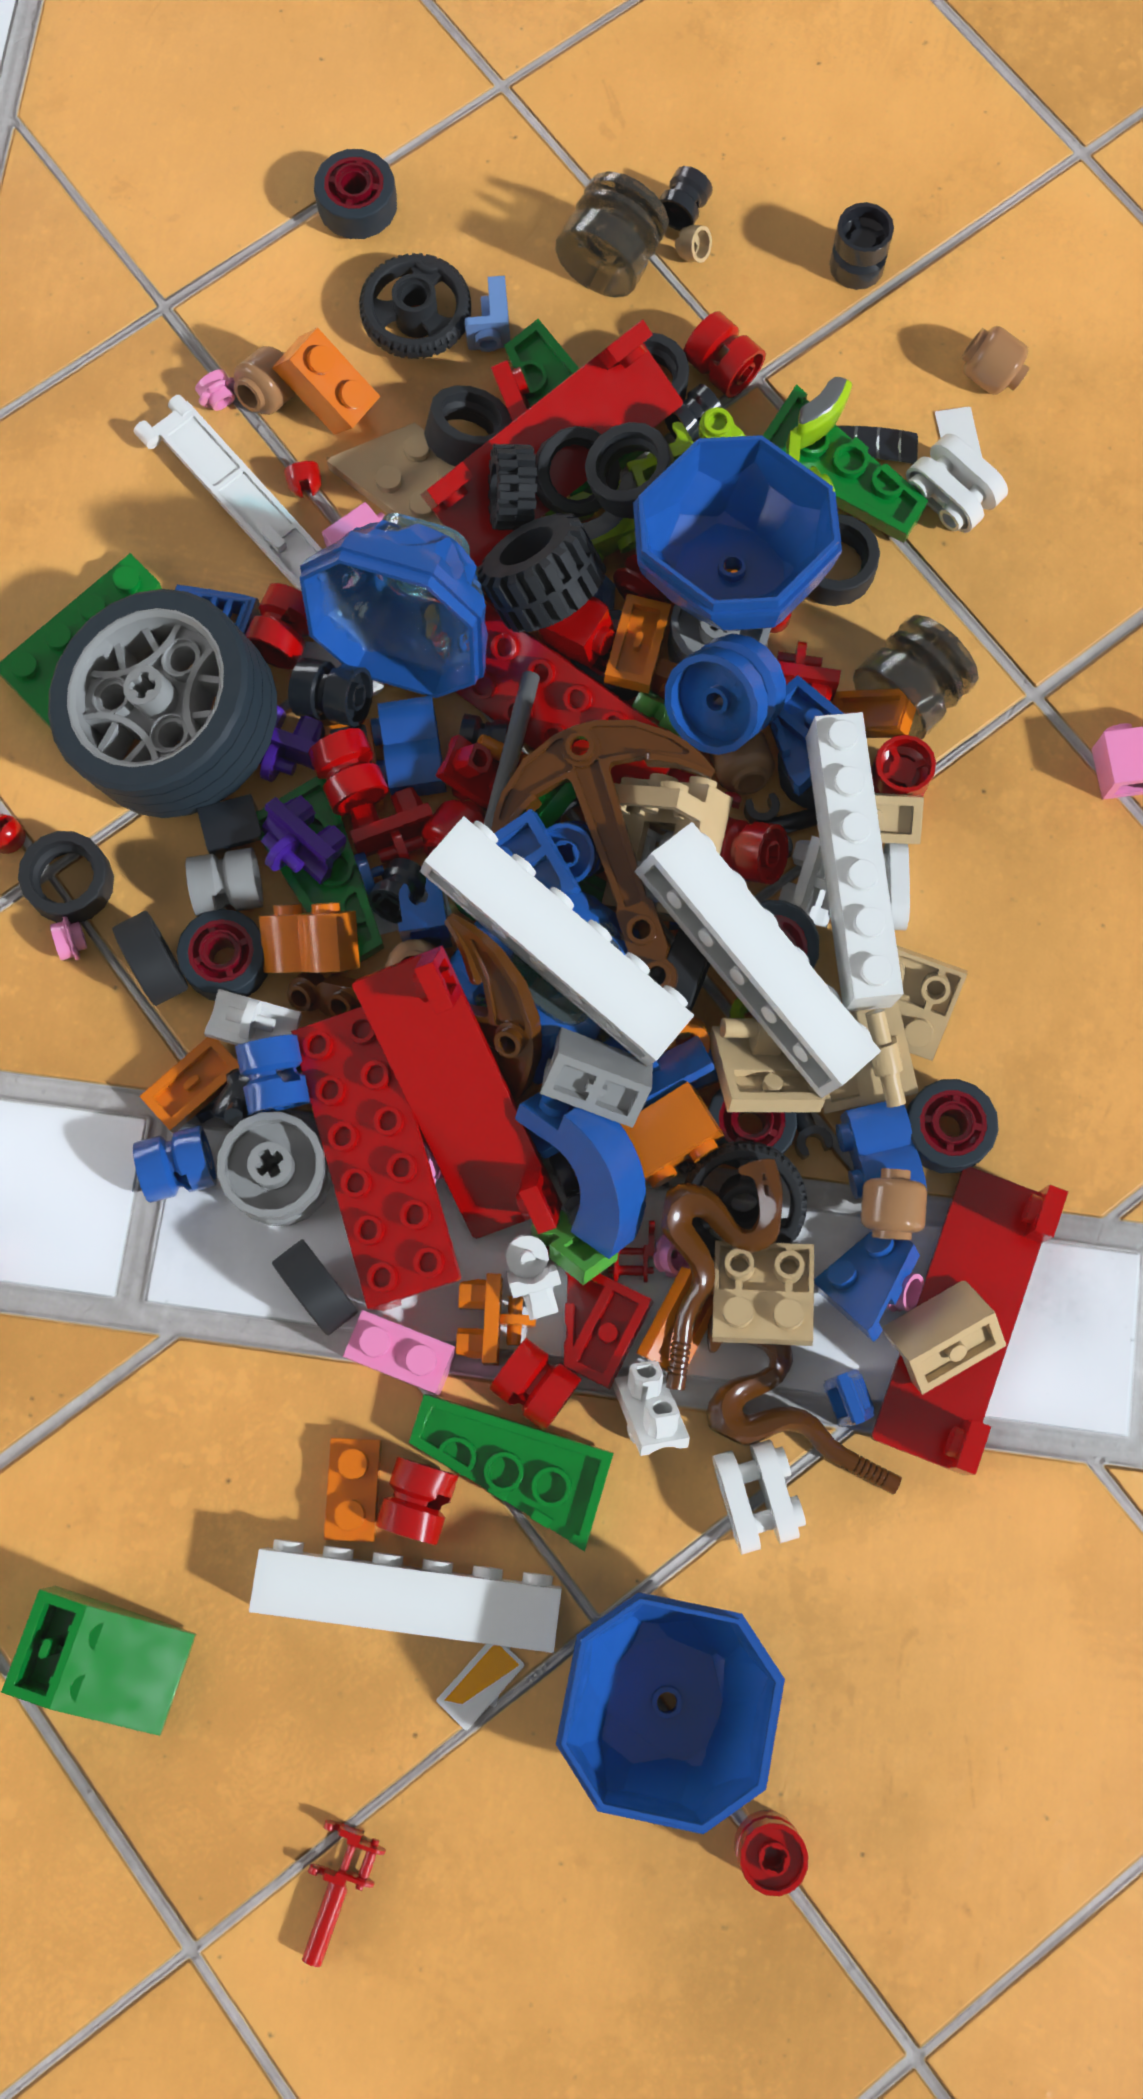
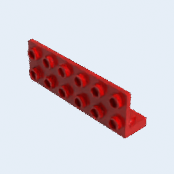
M643 319L421 494L451 537L463 547L477 567L482 564L483 559L497 543L514 531L493 530L492 524H490L488 475H490L489 460H491L490 453L491 449H493V444L531 445L536 455L541 444L561 429L581 426L592 428L603 434L614 426L628 422L646 423L654 428L683 405V400L644 344L647 339L653 336V333ZM566 446L558 451L551 461L550 477L552 484L557 492L564 497L570 495L587 481L585 463L589 449L584 446ZM535 493L537 502L534 513L535 519H538L550 511V509L543 505Z
M484 591L486 604L485 624L488 632L484 677L477 679L475 685L455 691V693L493 720L510 721L522 673L531 671L538 674L540 680L524 742L534 749H537L556 733L574 725L593 720H636L664 729L659 725L660 721L654 717H647L526 631L518 633L513 632L512 629L509 630ZM443 625L434 641H436L443 654L449 657L451 655L452 642L445 634ZM586 740L576 741L572 747V752L575 755L585 754L589 749V742ZM645 760L615 765L611 769V775L614 783L620 784L623 777L650 779L652 773L667 775L670 768L648 767Z
M441 945L356 979L352 985L353 990L409 1106L412 1108L416 1121L472 1237L478 1239L530 1219L538 1235L557 1228L562 1207L561 1200L528 1129L515 1120L518 1110L517 1105L443 946Z
M359 1007L291 1031L293 1035L298 1037L302 1057L300 1066L303 1075L306 1077L311 1106L367 1309L386 1311L401 1306V1299L459 1281L461 1279L460 1269L418 1123L363 1008Z
M973 1167L961 1171L924 1279V1285L917 1306L955 1284L966 1281L995 1311L1006 1346L924 1394H921L912 1383L904 1360L899 1353L871 1434L872 1440L956 1473L976 1475L992 1427L984 1424L983 1420L1041 1244L1054 1238L1069 1191L1048 1185L1037 1192Z

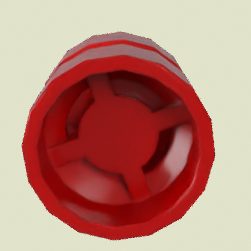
M720 311L713 312L699 323L688 338L683 349L687 361L701 374L710 373V382L728 398L735 397L748 387L762 368L766 357L765 351L749 336H739V328Z
M271 583L258 607L261 616H254L245 636L259 650L266 663L281 669L292 670L306 647L303 637H310L302 592L294 587L281 583Z
M349 728L329 734L317 741L309 749L308 755L317 777L327 780L323 786V791L334 814H351L350 810L365 803H373L375 805L387 795L388 786L379 766L375 763H370L373 759V752L364 731L361 729Z
M910 735L894 736L884 742L871 766L874 793L924 796L936 769L934 752L929 745L918 737Z
M728 818L720 853L723 860L733 871L740 874L744 881L770 885L777 882L784 872L788 859L789 846L785 829L779 824L755 822L750 825L745 820Z
M526 1338L502 1367L490 1385L489 1390L510 1406L518 1403L523 1405L522 1415L545 1431L572 1396L582 1379L561 1363L551 1366L548 1363L549 1354Z
M397 1457L389 1481L394 1493L393 1496L384 1498L375 1526L407 1538L437 1545L446 1519L440 1510L442 1505L451 1503L459 1476L409 1459Z
M767 1810L750 1814L740 1823L735 1834L734 1851L747 1882L753 1889L766 1896L780 1897L793 1892L805 1878L809 1859L805 1843L794 1825L787 1817L780 1813Z

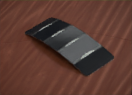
M838 426L851 439L857 437L869 447L868 454L874 459L899 461L914 464L917 461V433L882 427Z

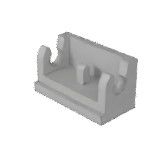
M561 1027L556 1038L552 1059L548 1058L546 1062L540 1094L633 1128L652 1089L653 1063L645 1066L629 1052Z

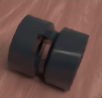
M869 202L856 203L846 208L840 215L829 264L831 274L844 287L854 290L867 289L875 285L882 277L894 232V225L889 213L879 205Z
M309 657L302 658L297 662L292 670L288 687L289 705L296 716H308L316 720H325L327 718L331 723L356 727L360 726L369 714L373 698V680L370 672L365 667L341 664L336 669V666L331 661Z

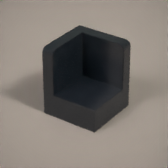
M251 794L197 808L207 851L209 854L213 853L218 859H223L225 853L231 851L233 847L259 841L263 837L257 816V811L259 810Z

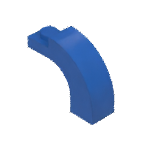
M540 1092L520 1103L515 1120L558 1149L571 1164L577 1176L580 1187V1205L570 1232L610 1259L636 1239L646 1208V1184L643 1168L629 1136L618 1122L540 1094Z

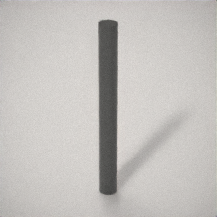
M531 671L522 673L483 823L490 830L501 792L518 767L540 676Z

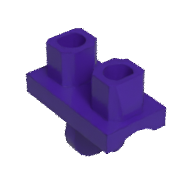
M277 705V720L272 739L259 763L261 764V778L273 782L279 772L293 776L297 764L314 770L308 751L312 745L324 738L325 729L321 721L308 716H301L294 732H287L281 729L286 719V713L284 709Z
M301 795L284 804L277 797H274L265 804V810L268 812V815L261 829L266 834L261 842L270 850L266 856L265 864L273 871L280 870L286 865L294 873L299 872L303 868L321 885L331 877L334 861L344 852L347 841L346 836L334 825H328L318 834L308 826L314 822L316 812L313 806Z

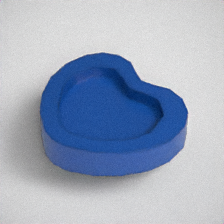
M365 852L355 854L354 857L364 882L367 896L369 897L370 892L375 886L374 877L383 875L384 868L383 865L370 869Z

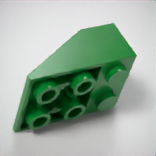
M58 1586L42 1588L37 1593L1 1693L50 1710L160 1736L192 1649L196 1633Z

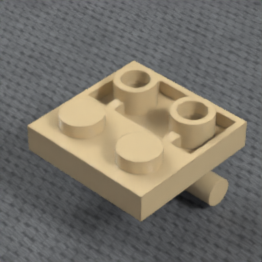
M897 946L904 992L898 1000L909 1052L933 1061L967 977V970Z
M898 1001L890 1008L849 1011L857 1022L868 1029L872 1036V1041L881 1052L843 1086L825 1096L824 1114L886 1101V1105L889 1108L904 1105L906 1103L905 1096L918 1094L919 1091Z
M754 1016L752 1018H722L720 1026H712L709 1034L710 1049L727 1112H821L825 1096L823 1098L819 1097Z
M715 1241L712 1342L812 1346L814 1244L773 1243L760 1251L748 1252L734 1248L725 1241Z

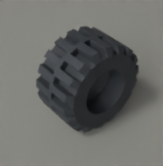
M556 513L530 521L504 537L483 559L477 574L479 575L478 580L505 626L509 630L512 629L513 632L520 633L549 627L580 609L595 595L598 588L603 584L606 567L579 518H576L571 513Z

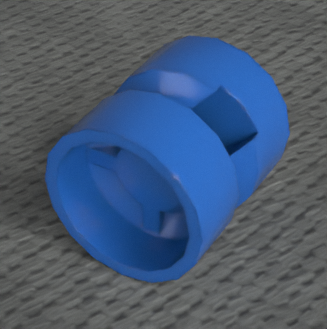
M581 820L566 821L546 828L577 882L593 876L601 868L602 862L586 822Z
M297 1035L273 1036L235 1046L240 1074L249 1078V1082L243 1087L248 1115L260 1112H275L310 1103L306 1077L298 1073L296 1069L302 1063Z
M201 1125L174 1132L170 1141H166L162 1136H156L134 1142L133 1159L142 1192L149 1203L175 1197L181 1187H184L189 1192H194L217 1185L213 1154L207 1135Z

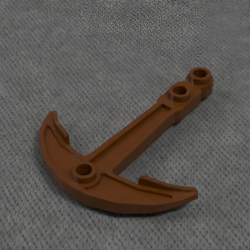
M593 720L574 725L554 734L522 760L501 792L494 812L491 831L493 833L497 832L529 809L536 811L542 805L539 797L565 783H572L618 905L616 917L627 950L640 958L649 967L650 971L657 967L664 969L666 979L660 986L663 988L665 985H668L675 989L678 983V973L674 965L666 959L669 946L655 904L647 897L643 881L634 872L638 868V863L611 775V769L615 765L645 760L648 767L682 769L709 779L712 778L716 771L706 758L687 741L670 731L636 720ZM578 740L589 742V749L583 755H575L572 752V747ZM638 922H647L650 925V934L644 939H637L633 935V928Z
M452 913L444 923L461 953L471 984L479 985L483 982L487 1007L472 1004L470 1006L516 1103L531 1086L541 1057L542 1031L540 1016L526 980L504 950L471 922ZM302 972L289 983L287 998L291 1006L298 1011H314L318 1008L326 1016L333 1017L362 1007L352 987L356 980L353 978L335 974L325 978L321 973Z

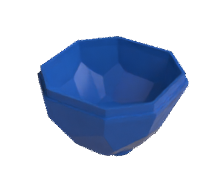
M762 435L697 439L633 502L637 564L642 575L678 607L696 619L722 631L776 627L819 585L832 569L842 552L836 493L833 491V486ZM727 569H734V570H737L738 572L730 573V572H728V571H726V570H727Z
M637 1592L577 1634L556 1746L598 1812L705 1834L766 1790L785 1678L742 1613ZM670 1692L675 1695L676 1704L672 1710L663 1711L657 1706V1699L662 1693Z

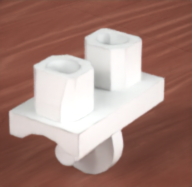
M812 836L811 841L799 840L796 842L792 858L794 864L802 867L797 884L788 882L782 887L779 900H785L801 907L813 919L815 925L827 928L830 920V910L820 838Z
M218 989L213 1012L204 1034L206 1037L234 1045L273 1036L291 1035V1031L298 1029L302 1014L299 1011Z
M530 1234L514 1238L508 1245L505 1253L506 1263L510 1269L506 1271L513 1298L523 1296L530 1320L559 1312L552 1287L561 1285V1280L555 1263L548 1257V1250L544 1242Z
M655 1360L632 1364L629 1369V1376L614 1378L613 1389L628 1424L627 1432L630 1440L636 1444L640 1456L649 1455L664 1447L687 1448L690 1439L677 1404L670 1390L665 1387L666 1380L659 1362Z

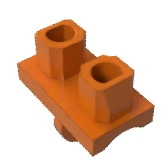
M487 1273L486 1279L462 1281L459 1284V1309L485 1311L484 1329L457 1328L456 1354L471 1359H481L484 1366H499L501 1326L507 1327L506 1345L519 1346L521 1344L522 1328L536 1327V1319L530 1320L529 1315H522V1296L517 1298L509 1296L508 1314H501L502 1274Z

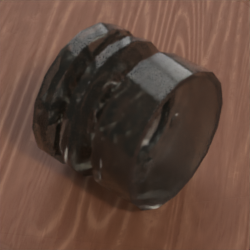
M611 171L596 174L587 184L584 194L576 204V210L569 216L556 239L555 251L561 265L572 278L594 292L614 298L628 296L635 290L647 268L648 259L655 254L658 243L662 241L667 232L669 219L665 207L655 193L643 183L630 176Z
M921 615L908 617L899 626L898 631L893 632L887 638L885 647L876 649L855 670L853 675L855 690L900 689L916 708L909 735L919 739H924L944 718L947 712L946 708L956 706L962 696L968 694L979 679L977 666L970 652L958 637L944 625Z

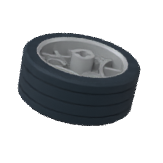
M158 589L138 592L111 603L91 617L72 637L57 662L51 681L48 718L53 740L62 756L83 778L117 804L133 812L146 816L171 818L192 815L198 812L197 808L221 802L238 790L257 769L270 745L277 720V691L271 669L263 656L225 613L209 600L190 592ZM216 696L214 707L211 710L212 702L214 700V697ZM134 739L141 740L140 743L132 750V752L124 759Z

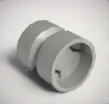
M252 847L227 851L223 859H218L213 853L186 858L188 891L194 913L197 917L204 912L226 909L228 905H232L236 911L263 907L260 870L255 851Z

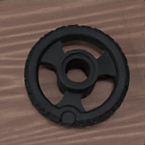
M407 253L405 255H398V258L392 257L390 260H386L385 264L381 263L376 267L362 287L359 298V310L364 329L371 340L389 354L394 353V356L408 357V359L433 357V354L439 355L445 352L446 348L450 349L465 333V318L471 316L469 288L459 271L441 258L437 259L436 256L430 254L424 256L423 253H412V255ZM399 278L392 288L393 300L383 301L377 298L387 284ZM441 281L452 290L455 296L456 310L453 317H444L438 314L434 286ZM396 321L397 327L403 334L418 339L397 336L386 330L385 327L389 323Z
M732 1141L718 1146V1149L692 1166L684 1183L702 1186L706 1177L715 1168L726 1162L737 1159L740 1166L758 1159H775L779 1174L789 1190L790 1209L788 1217L781 1218L780 1232L774 1243L792 1244L796 1240L806 1218L807 1193L797 1168L780 1151L755 1141ZM733 1175L723 1183L719 1192V1198L727 1207L733 1219L741 1227L751 1229L759 1216L756 1183L749 1176ZM740 1194L752 1195L757 1200L755 1207L747 1212H739L730 1204ZM694 1217L692 1219L694 1229L707 1246L710 1255L715 1258V1241L721 1240L709 1232L711 1226L705 1220Z

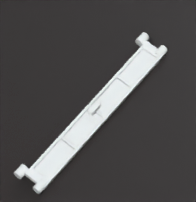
M175 395L168 403V407L172 411L171 414L153 427L145 420L139 422L134 428V433L148 449H153L163 440L294 587L302 592L299 579L301 576L300 565L308 557L322 550V548L188 401L186 402L181 395ZM343 573L339 583L346 584L350 579ZM362 599L353 602L351 606L352 612L362 617L366 611L365 601ZM373 680V696L382 691L384 683Z

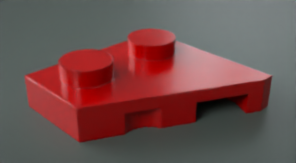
M508 360L492 366L491 369L513 422L528 410L523 396L529 394L530 390L521 368L513 369Z
M566 1272L568 1277L567 1303H565L566 1340L564 1341V1366L610 1390L614 1383V1378L617 1377L654 1302L651 1298L600 1273L583 1285Z

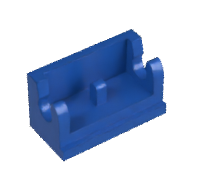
M426 877L425 890L428 894L427 901L425 903L419 902L415 905L409 900L411 893L408 885L403 884L399 891L402 922H398V930L402 942L408 939H424L436 942L440 946L442 945L443 948L452 947L451 933L444 923L448 918L444 892Z

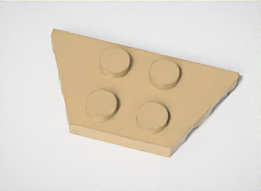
M415 422L331 456L327 461L329 470L404 527L422 524L451 537L421 494L455 468V466H451L433 453L427 445L424 436L425 430Z

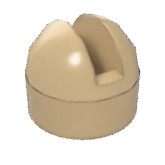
M690 225L682 228L679 232L680 237L675 240L677 254L689 262H704L709 257L712 248L710 230L702 225Z

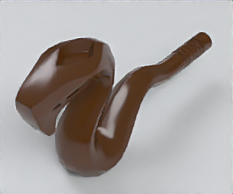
M758 1159L738 1168L739 1174L751 1177L756 1183L759 1216L751 1229L741 1227L733 1219L721 1199L707 1187L693 1183H680L667 1190L661 1231L686 1260L692 1275L690 1288L684 1295L675 1316L673 1342L671 1343L672 1348L670 1350L672 1354L669 1357L671 1360H669L670 1366H668L669 1372L667 1373L665 1386L668 1389L685 1390L687 1367L689 1365L688 1355H690L689 1349H691L690 1343H692L696 1318L712 1293L715 1282L714 1261L707 1246L694 1229L692 1219L699 1217L705 1220L726 1243L734 1248L748 1252H757L769 1247L777 1239L780 1232L783 1200L782 1183L775 1159Z
M712 1314L707 1329V1346L710 1353H715L723 1342H712ZM745 1343L763 1350L769 1357V1366L757 1373L731 1379L716 1390L708 1403L706 1411L709 1428L743 1446H749L781 1432H799L828 1461L841 1466L848 1472H852V1474L858 1475V1477L866 1481L869 1480L871 1484L877 1487L880 1486L881 1489L892 1495L895 1494L900 1486L901 1476L889 1470L887 1471L886 1468H881L880 1465H876V1463L870 1462V1460L865 1459L863 1456H859V1454L847 1449L832 1437L817 1417L808 1411L792 1406L771 1408L753 1414H745L742 1411L743 1406L748 1401L763 1395L781 1384L793 1363L791 1345Z

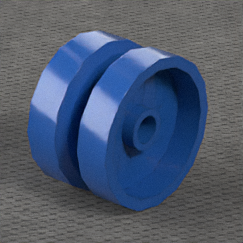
M733 633L713 639L700 650L693 652L672 669L665 685V708L673 728L682 739L697 750L716 755L738 750L775 721L785 704L786 680L781 665L768 647L750 636Z

